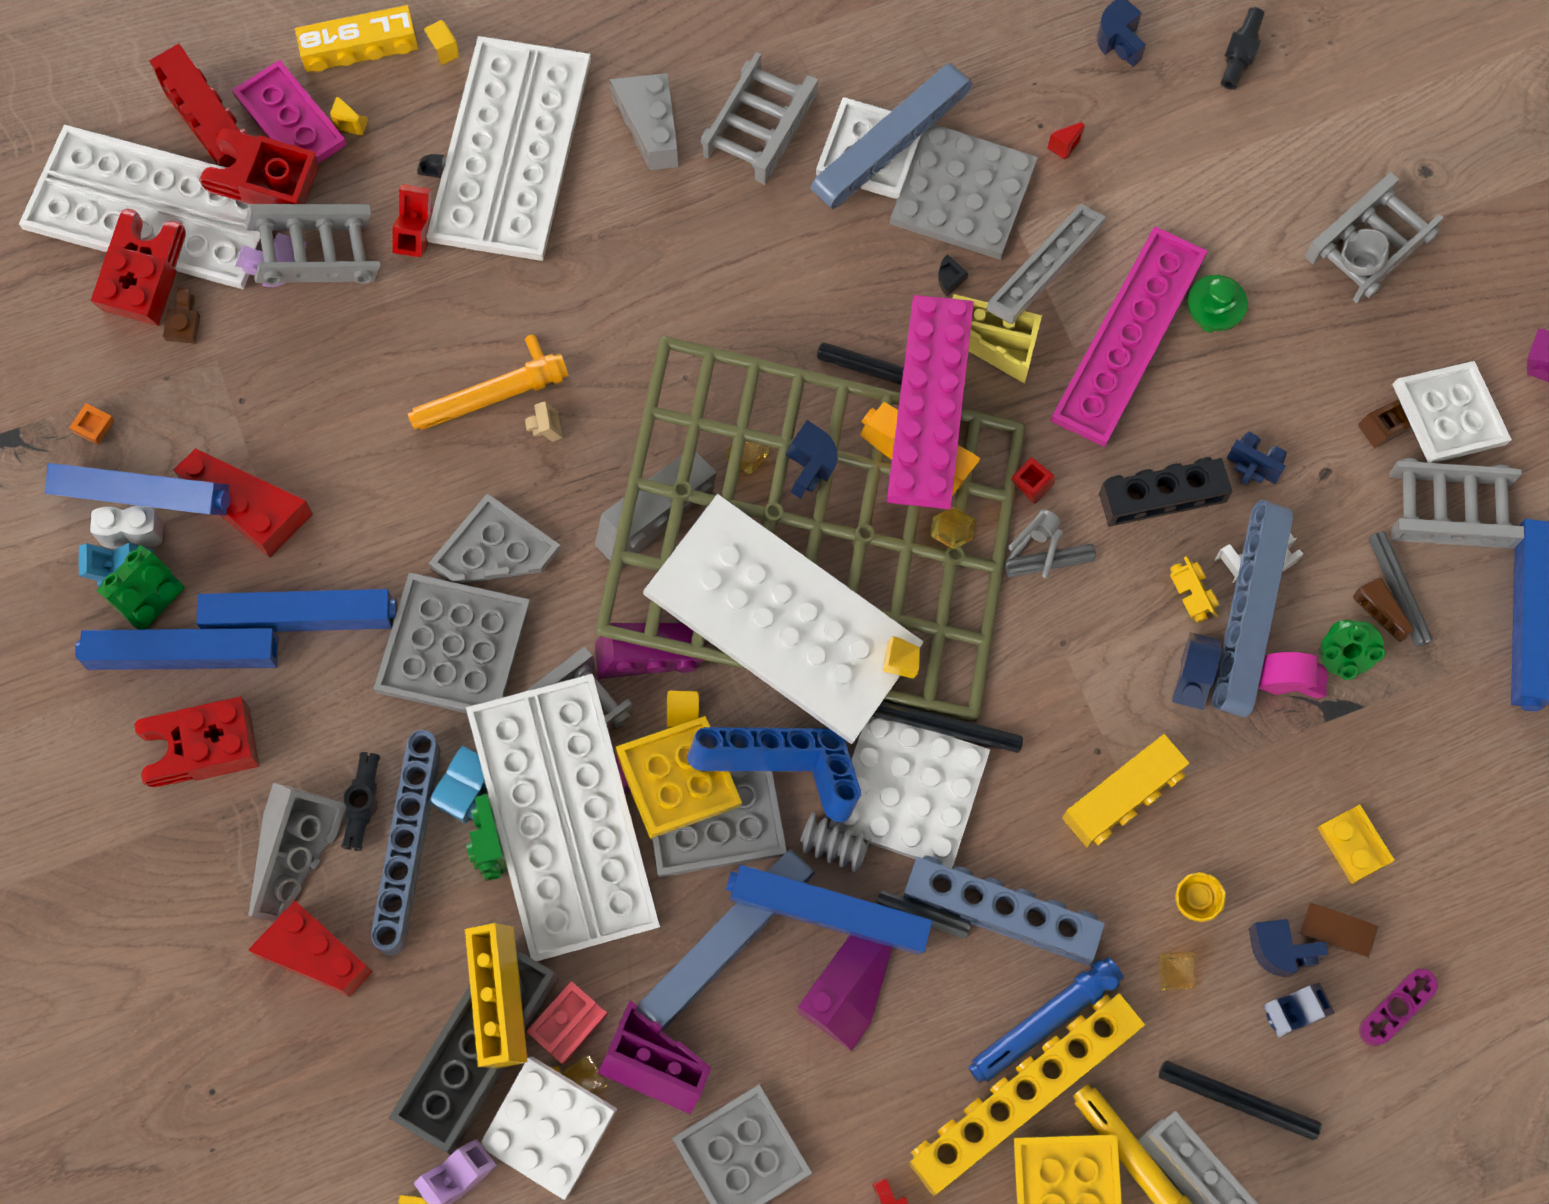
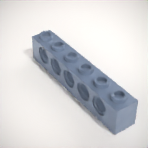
M932 856L916 857L903 895L904 898L969 920L975 926L1088 966L1094 960L1105 925L1104 922L1098 921L1097 915L1080 910L1079 913L1067 910V905L1060 901L1049 899L1048 902L1036 899V895L1033 892L1017 888L1014 891L1005 888V884L1002 881L986 877L985 880L974 877L972 871L963 867L955 866L954 869L942 865L943 862ZM937 879H944L949 883L950 890L946 893H940L934 889L933 882ZM968 890L977 891L981 896V902L977 904L967 902L964 892ZM998 901L1008 902L1012 907V913L1009 915L1000 914L996 910L995 903ZM1030 912L1039 913L1043 918V925H1031L1027 920V914ZM1061 923L1070 924L1074 929V936L1070 938L1062 936L1058 930V925Z

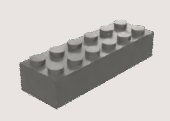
M516 950L524 1031L526 1034V1031L557 982L558 977L554 971ZM470 985L389 1116L394 1122L449 1155L456 1151L505 1067H478Z

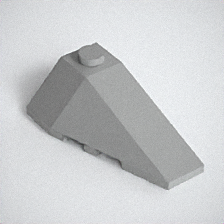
M273 782L263 814L248 916L275 922L294 902L302 890L301 884L311 869L315 870L320 860L318 858L326 845L328 843L332 844L336 838L346 809L344 802Z

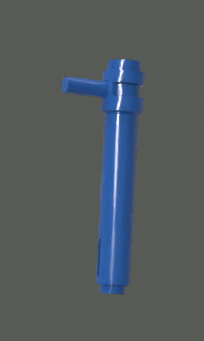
M1106 957L1104 960L1098 959L1091 965V970L1088 972L1082 971L1074 977V982L973 1058L971 1060L972 1064L968 1067L971 1074L979 1083H982L984 1080L989 1082L1088 1005L1096 1004L1104 997L1103 994L1105 992H1112L1119 987V982L1124 979L1121 970L1109 957Z

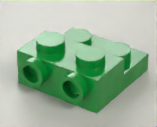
M140 545L126 556L124 563L114 573L109 574L103 580L102 585L96 592L134 628L145 630L182 592L185 586L153 552Z
M488 794L474 797L477 808L471 809L475 827L478 830L469 832L471 842L466 843L469 860L471 863L473 862L474 869H479L485 881H491L503 877V872L508 871L490 799Z

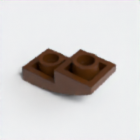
M1310 903L1300 934L1307 938L1326 942L1338 949L1369 958L1378 926Z

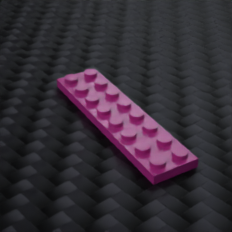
M1156 226L1153 227L1051 417V422L1104 448L1106 447L1204 261L1207 250Z
M913 295L887 503L951 509L974 301Z

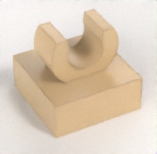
M546 401L535 404L536 416L525 419L526 431H532L535 437L543 435L552 442L562 439L563 435L558 411Z

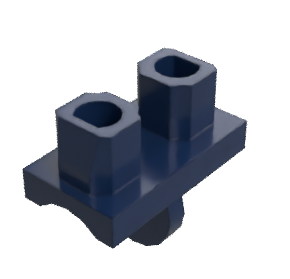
M1247 432L1240 441L1236 439L1227 459L1237 464L1234 470L1245 475L1241 484L1246 486L1250 478L1260 484L1264 479L1276 484L1286 467L1284 461L1287 452L1277 446H1272L1268 454L1265 455L1256 450L1261 439L1251 432Z

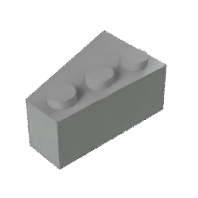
M668 74L610 79L612 100L621 112L623 121L631 131L649 170L678 167L677 143Z

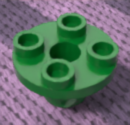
M1209 275L1201 278L1192 286L1187 297V307L1190 316L1201 326L1202 330L1212 333L1214 331H1226L1237 326L1245 316L1248 300L1244 289L1235 280L1223 275Z
M1346 619L1340 620L1330 627L1329 632L1323 638L1319 648V655L1324 667L1329 672L1340 676L1344 680H1352L1358 674L1366 672L1384 658V641L1378 629L1370 623Z

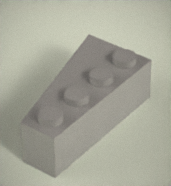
M695 452L689 481L691 490L711 494L715 487L713 484L717 472ZM682 455L648 480L674 485L677 481ZM639 490L626 551L639 554L666 530L672 505L669 497ZM624 498L603 512L599 522L595 546L610 561ZM687 502L684 505L682 515H684L695 503Z

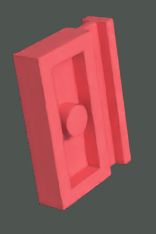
M571 981L526 1032L558 1060L559 1063L564 1065L608 1014Z

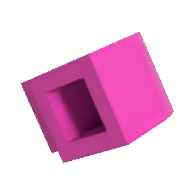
M1300 652L1268 654L1264 657L1258 689L1274 695L1298 691L1316 699L1327 697V669L1324 665L1317 663V656Z

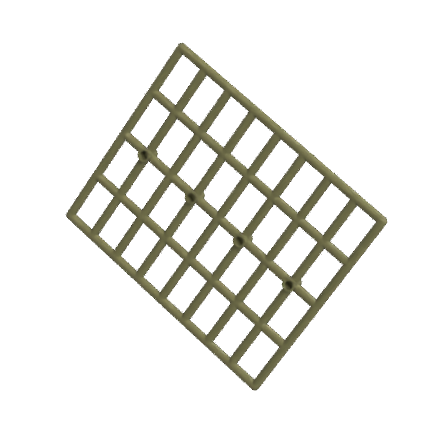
M668 336L661 337L595 628L596 634L601 637L746 669L723 651L704 647L705 638L695 631L693 632L691 644L657 636L662 607L652 600L644 633L610 625L623 563L658 572L675 550L684 505L687 502L708 506L716 496L691 490L689 484L699 433L702 430L733 438L721 496L746 515L761 519L763 527L775 534L778 523L810 530L805 557L817 564L822 533L851 540L854 551L847 587L856 594H859L868 544L900 552L890 612L880 611L906 629L932 634L933 639L923 697L890 689L883 701L966 720H978L981 712L1016 492V485L1012 482L1011 477L1020 467L1026 429L1024 423L962 408L961 420L969 422L965 443L966 450L976 455L981 425L1012 432V440L1003 490L971 482L973 470L957 490L947 550L915 542L921 506H908L903 539L874 533L871 522L880 473L890 475L891 463L883 461L884 454L874 446L871 458L839 451L838 447L849 393L880 400V406L883 402L893 406V404L899 405V392ZM670 350L703 358L691 415L657 407ZM715 361L748 368L736 426L703 418ZM760 372L792 379L781 436L748 429ZM804 382L837 390L828 434L837 448V463L868 470L857 528L825 521L834 470L827 482L822 478L819 481L813 518L784 512L780 505L789 463V457L786 456V452L793 441ZM655 419L688 427L678 477L674 485L642 478ZM745 441L778 449L769 500L766 507L734 500ZM639 490L669 497L672 503L660 559L626 551ZM969 494L1001 502L992 560L966 555L961 548ZM912 555L938 560L944 568L935 622L902 615ZM958 565L990 573L980 633L948 626ZM945 638L978 645L969 707L935 699Z

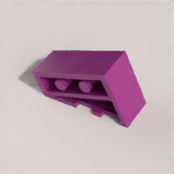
M610 623V625L644 633L646 623ZM659 623L657 636L691 644L694 630L684 623ZM601 636L595 643L598 679L671 671L689 673L695 671L705 661Z
M630 1000L620 1019L598 1074L691 1114L701 1097L711 1067L680 1041L674 1042L661 1031L662 1026L655 1020L650 1022L637 1011L638 1006Z

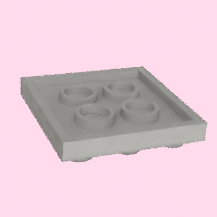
M760 1084L672 1138L710 1204H766L812 1175L810 1168Z

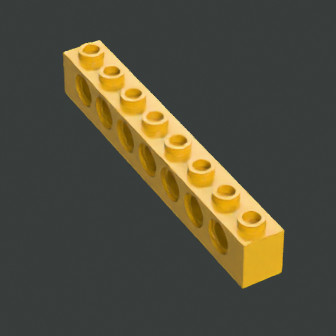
M1120 993L1112 999L1108 994L1092 1006L1096 1011L1087 1019L1081 1015L1067 1026L1070 1031L1068 1035L1061 1040L1057 1035L1041 1047L1045 1052L1036 1060L1030 1056L1015 1068L1019 1073L1010 1081L1003 1077L989 1089L993 1093L992 1096L984 1102L977 1098L963 1110L967 1115L958 1123L952 1118L937 1131L941 1137L931 1145L925 1140L910 1152L914 1158L908 1164L933 1197L1145 1026ZM1102 1021L1109 1026V1037L1104 1038L1096 1034L1094 1030L1095 1022ZM1070 1042L1082 1044L1085 1050L1083 1058H1075L1070 1054L1068 1049ZM1052 1062L1058 1067L1059 1076L1057 1079H1049L1044 1075L1042 1069L1044 1063ZM1019 1083H1027L1032 1087L1034 1094L1031 1100H1023L1018 1096L1016 1088ZM993 1104H1002L1007 1109L1008 1116L1005 1121H997L991 1116L990 1108ZM972 1124L979 1127L982 1133L981 1140L976 1143L968 1141L964 1135L965 1126ZM939 1147H951L956 1155L955 1161L951 1164L942 1163L937 1155Z

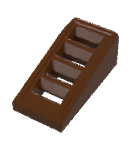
M1399 399L1369 413L1359 422V428L1374 448L1412 428Z
M1379 577L1361 586L1353 595L1355 601L1397 641H1404L1412 633L1413 627L1382 578Z

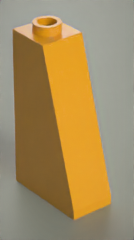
M883 402L878 410L872 407L861 421L865 426L860 436L892 460L898 409ZM959 445L957 448L952 497L980 461L978 456Z

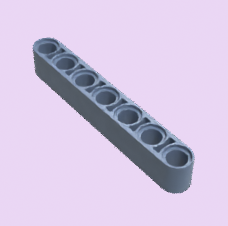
M948 63L824 169L812 182L811 191L831 209L839 207L963 99L971 89L972 81L953 64Z
M1259 500L1254 505L1250 515L1212 697V704L1215 709L1241 717H1247L1255 705L1293 521L1291 509L1266 500Z
M426 730L413 732L407 741L371 931L373 944L383 954L388 956L400 953L406 943L431 807L429 800L433 794L440 758V747L434 735ZM421 743H431V748L428 752L424 754L416 753V749ZM415 774H426L425 780L421 784H410L411 778ZM409 805H420L419 812L416 815H405V810ZM406 835L414 836L413 844L410 847H399V841L402 837ZM397 868H408V874L404 879H393V873ZM402 899V906L398 911L394 913L387 912V905L391 900ZM387 931H395V941L390 945H382V935Z
M792 849L787 851L767 871L768 873L807 883L815 873ZM736 903L637 1005V1011L650 1022L655 1020L662 1026L661 1031L663 1032L776 914Z

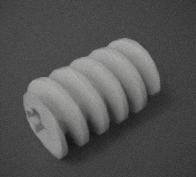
M812 812L800 839V843L803 842V853L807 854L815 847L816 858H821L827 852L828 863H833L839 857L840 868H844L849 862H852L851 871L856 873L863 863L871 839L865 843L864 832L862 831L855 838H852V827L850 826L843 833H840V822H836L829 829L827 817H824L817 824L815 823L816 813Z

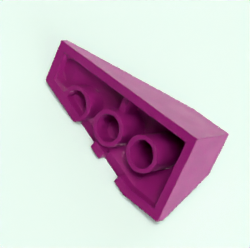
M850 935L798 1006L797 1013L852 1051L871 1024L893 947Z

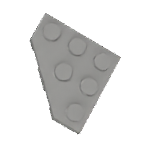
M486 494L432 558L429 566L448 581L458 584L542 573L561 550L560 544L495 498Z

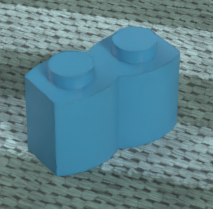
M462 746L429 800L433 807L465 824L470 818L473 819L471 809L477 808L474 797L482 796L487 791L478 754Z

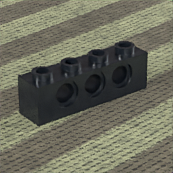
M1211 457L1198 459L1194 464L1183 466L1181 463H1175L1167 466L1164 470L1155 472L1152 469L1139 471L1135 476L1123 478L1122 475L1110 477L1103 482L1099 496L1108 527L1226 503L1232 493V488L1223 459L1212 460ZM1187 480L1197 481L1200 487L1191 486ZM1158 486H1166L1170 489L1171 493L1161 492ZM1128 492H1136L1142 499L1135 500L1128 495Z

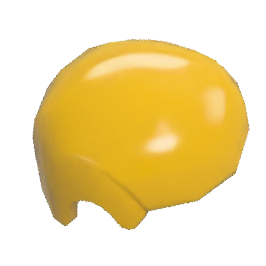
M1197 872L1187 875L1178 884L1175 900L1179 911L1187 919L1203 923L1214 920L1222 913L1226 903V892L1216 877Z

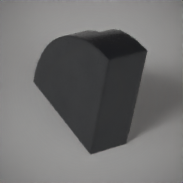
M430 154L422 157L419 161L417 174L441 178L446 162L444 155Z
M948 254L942 260L938 274L940 288L946 296L962 284L969 274Z

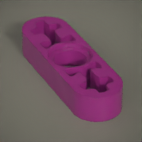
M1417 969L1408 974L1360 1023L1359 1034L1361 1039L1370 1046H1380L1388 1042L1436 993L1438 982L1434 974L1426 969ZM1414 978L1416 980L1423 978L1427 982L1424 985L1427 992L1421 990L1413 997L1407 994L1417 985ZM1392 999H1401L1406 1004L1407 1012L1403 1017H1398L1391 1012L1390 1002ZM1386 1018L1389 1023L1385 1024L1380 1030L1383 1037L1380 1035L1372 1037L1370 1034L1372 1027L1369 1024L1376 1025Z

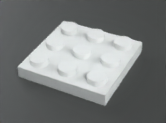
M843 97L817 165L816 175L818 176L891 111ZM922 134L860 189L898 200Z
M1475 361L1398 378L1392 384L1428 463H1436L1505 446L1512 440Z
M531 1056L527 1059L528 1063L524 1064L482 1139L481 1145L493 1156L566 1200L616 1113L617 1108Z

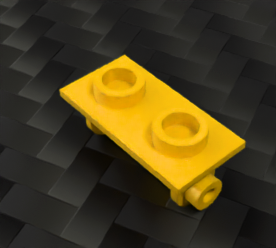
M1187 556L1184 557L1187 565L1182 566L1181 563L1173 565L1170 568L1172 572L1170 577L1180 595L1189 590L1192 592V595L1182 599L1191 620L1195 619L1197 624L1202 623L1208 619L1206 614L1210 612L1215 617H1218L1219 614L1216 607L1220 606L1213 590H1206L1202 582L1206 578L1202 567L1198 561L1193 563Z

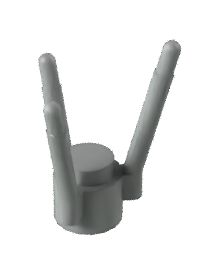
M1048 510L1039 511L1036 518L1009 545L1008 549L1013 552L1007 559L1016 558L1032 538L1042 543L1051 539L1042 574L1043 578H1047L1058 540L1063 534L1058 529L1061 524L1059 517Z

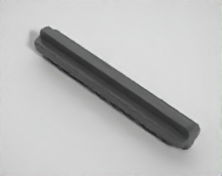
M1384 531L1377 532L1371 535L1369 542L1394 599L1413 627V631L1410 634L1412 640L1417 647L1427 645L1433 640L1426 621L1387 533Z

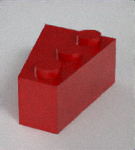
M295 900L248 949L250 953L259 959L268 961L349 997L373 973L367 965Z

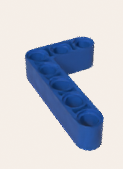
M705 727L697 730L687 754L688 763L693 768L701 771H812L823 810L831 820L836 822H845L850 819L861 796V789L845 739L831 729Z

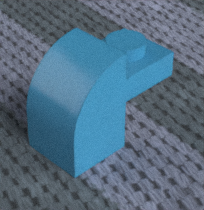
M89 543L79 546V576L96 580L97 586L100 587L103 580L109 574L114 573L124 563L126 556L131 551L136 550L139 545L127 543L114 550ZM147 548L154 553V549Z

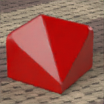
M1078 122L1053 132L1050 135L1047 149L1063 159L1068 158L1082 139L1085 128L1084 123Z
M1030 457L1011 477L1012 482L1034 504L1055 484L1054 474L1033 457Z

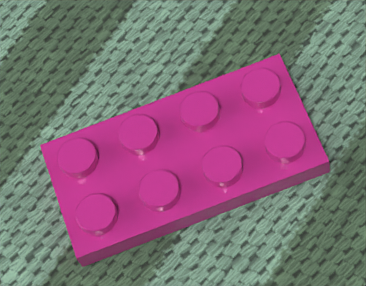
M281 60L276 61L232 90L234 97L268 138L316 152L317 164L347 145L345 138Z

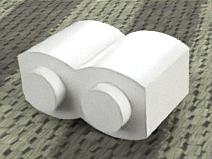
M132 506L124 510L116 507H101L91 512L90 532L102 546L116 549L127 543L150 548L163 543L164 522L151 507Z

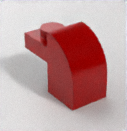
M406 184L400 186L399 217L392 226V253L422 258L429 244L426 235L433 212L431 209V188Z

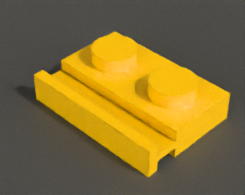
M1360 804L1317 828L1351 884L1395 861Z

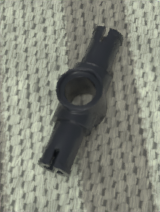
M1250 7L1242 27L1232 34L1225 53L1228 64L1221 80V86L1226 89L1235 90L1244 69L1253 63L1261 40H1258V31L1265 15L1264 11L1260 8Z
M360 752L356 779L352 780L351 786L344 794V803L346 805L344 819L347 820L341 848L352 851V848H354V851H362L366 825L370 823L371 817L378 808V801L375 797L377 789L375 777L380 756L374 753H370V756H368L367 752ZM361 795L368 796V802L365 806L361 808L353 807L357 797Z

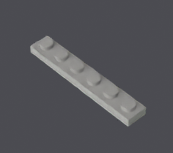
M1080 204L988 301L986 310L1013 324L1102 228L1106 217Z

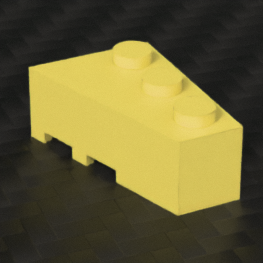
M954 294L952 299L974 301L968 351L1025 384L1042 315L1024 311L1013 324H1010L987 311L988 302Z

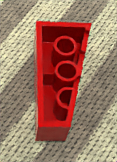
M179 43L149 60L164 94L217 166L228 168L233 165L236 159L220 151L216 142L217 133L222 128L244 134L248 133L244 128L238 129L235 116L229 108L224 109L220 96L213 87H209L201 70L195 67Z
M196 448L173 469L180 479L229 484L230 504L227 508L226 516H220L269 558L313 515L306 500Z

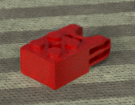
M226 128L218 131L216 142L220 151L235 158L236 161L228 168L207 167L204 169L199 182L206 191L249 205L306 203L318 172L316 152L261 135L254 137Z
M127 208L122 210L119 215L91 302L104 312L159 326L177 273L175 268L184 244L186 231L181 222L171 220L163 224L160 233L154 239L142 241L143 220L135 210Z
M241 696L141 718L134 724L136 735L143 740H165L168 743L166 755L160 761L143 768L141 777L142 783L146 786L154 788L193 779L198 781L259 767L250 708ZM218 736L219 741L214 743L215 738Z

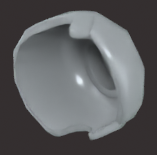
M1373 229L1359 230L1354 239L1346 240L1341 255L1344 267L1349 272L1360 277L1373 275L1381 271L1385 267L1389 255L1390 243L1386 235Z

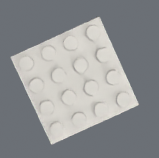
M871 716L861 731L851 760L861 789V796L850 819L840 822V833H843L850 826L852 827V838H855L862 831L864 832L865 843L871 839V845L916 859V857L923 858L925 855L932 856L941 860L943 866L952 869L990 749L945 734ZM830 821L829 829L836 823V821Z

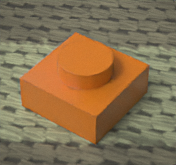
M85 403L69 428L73 433L99 445L115 420L111 415Z

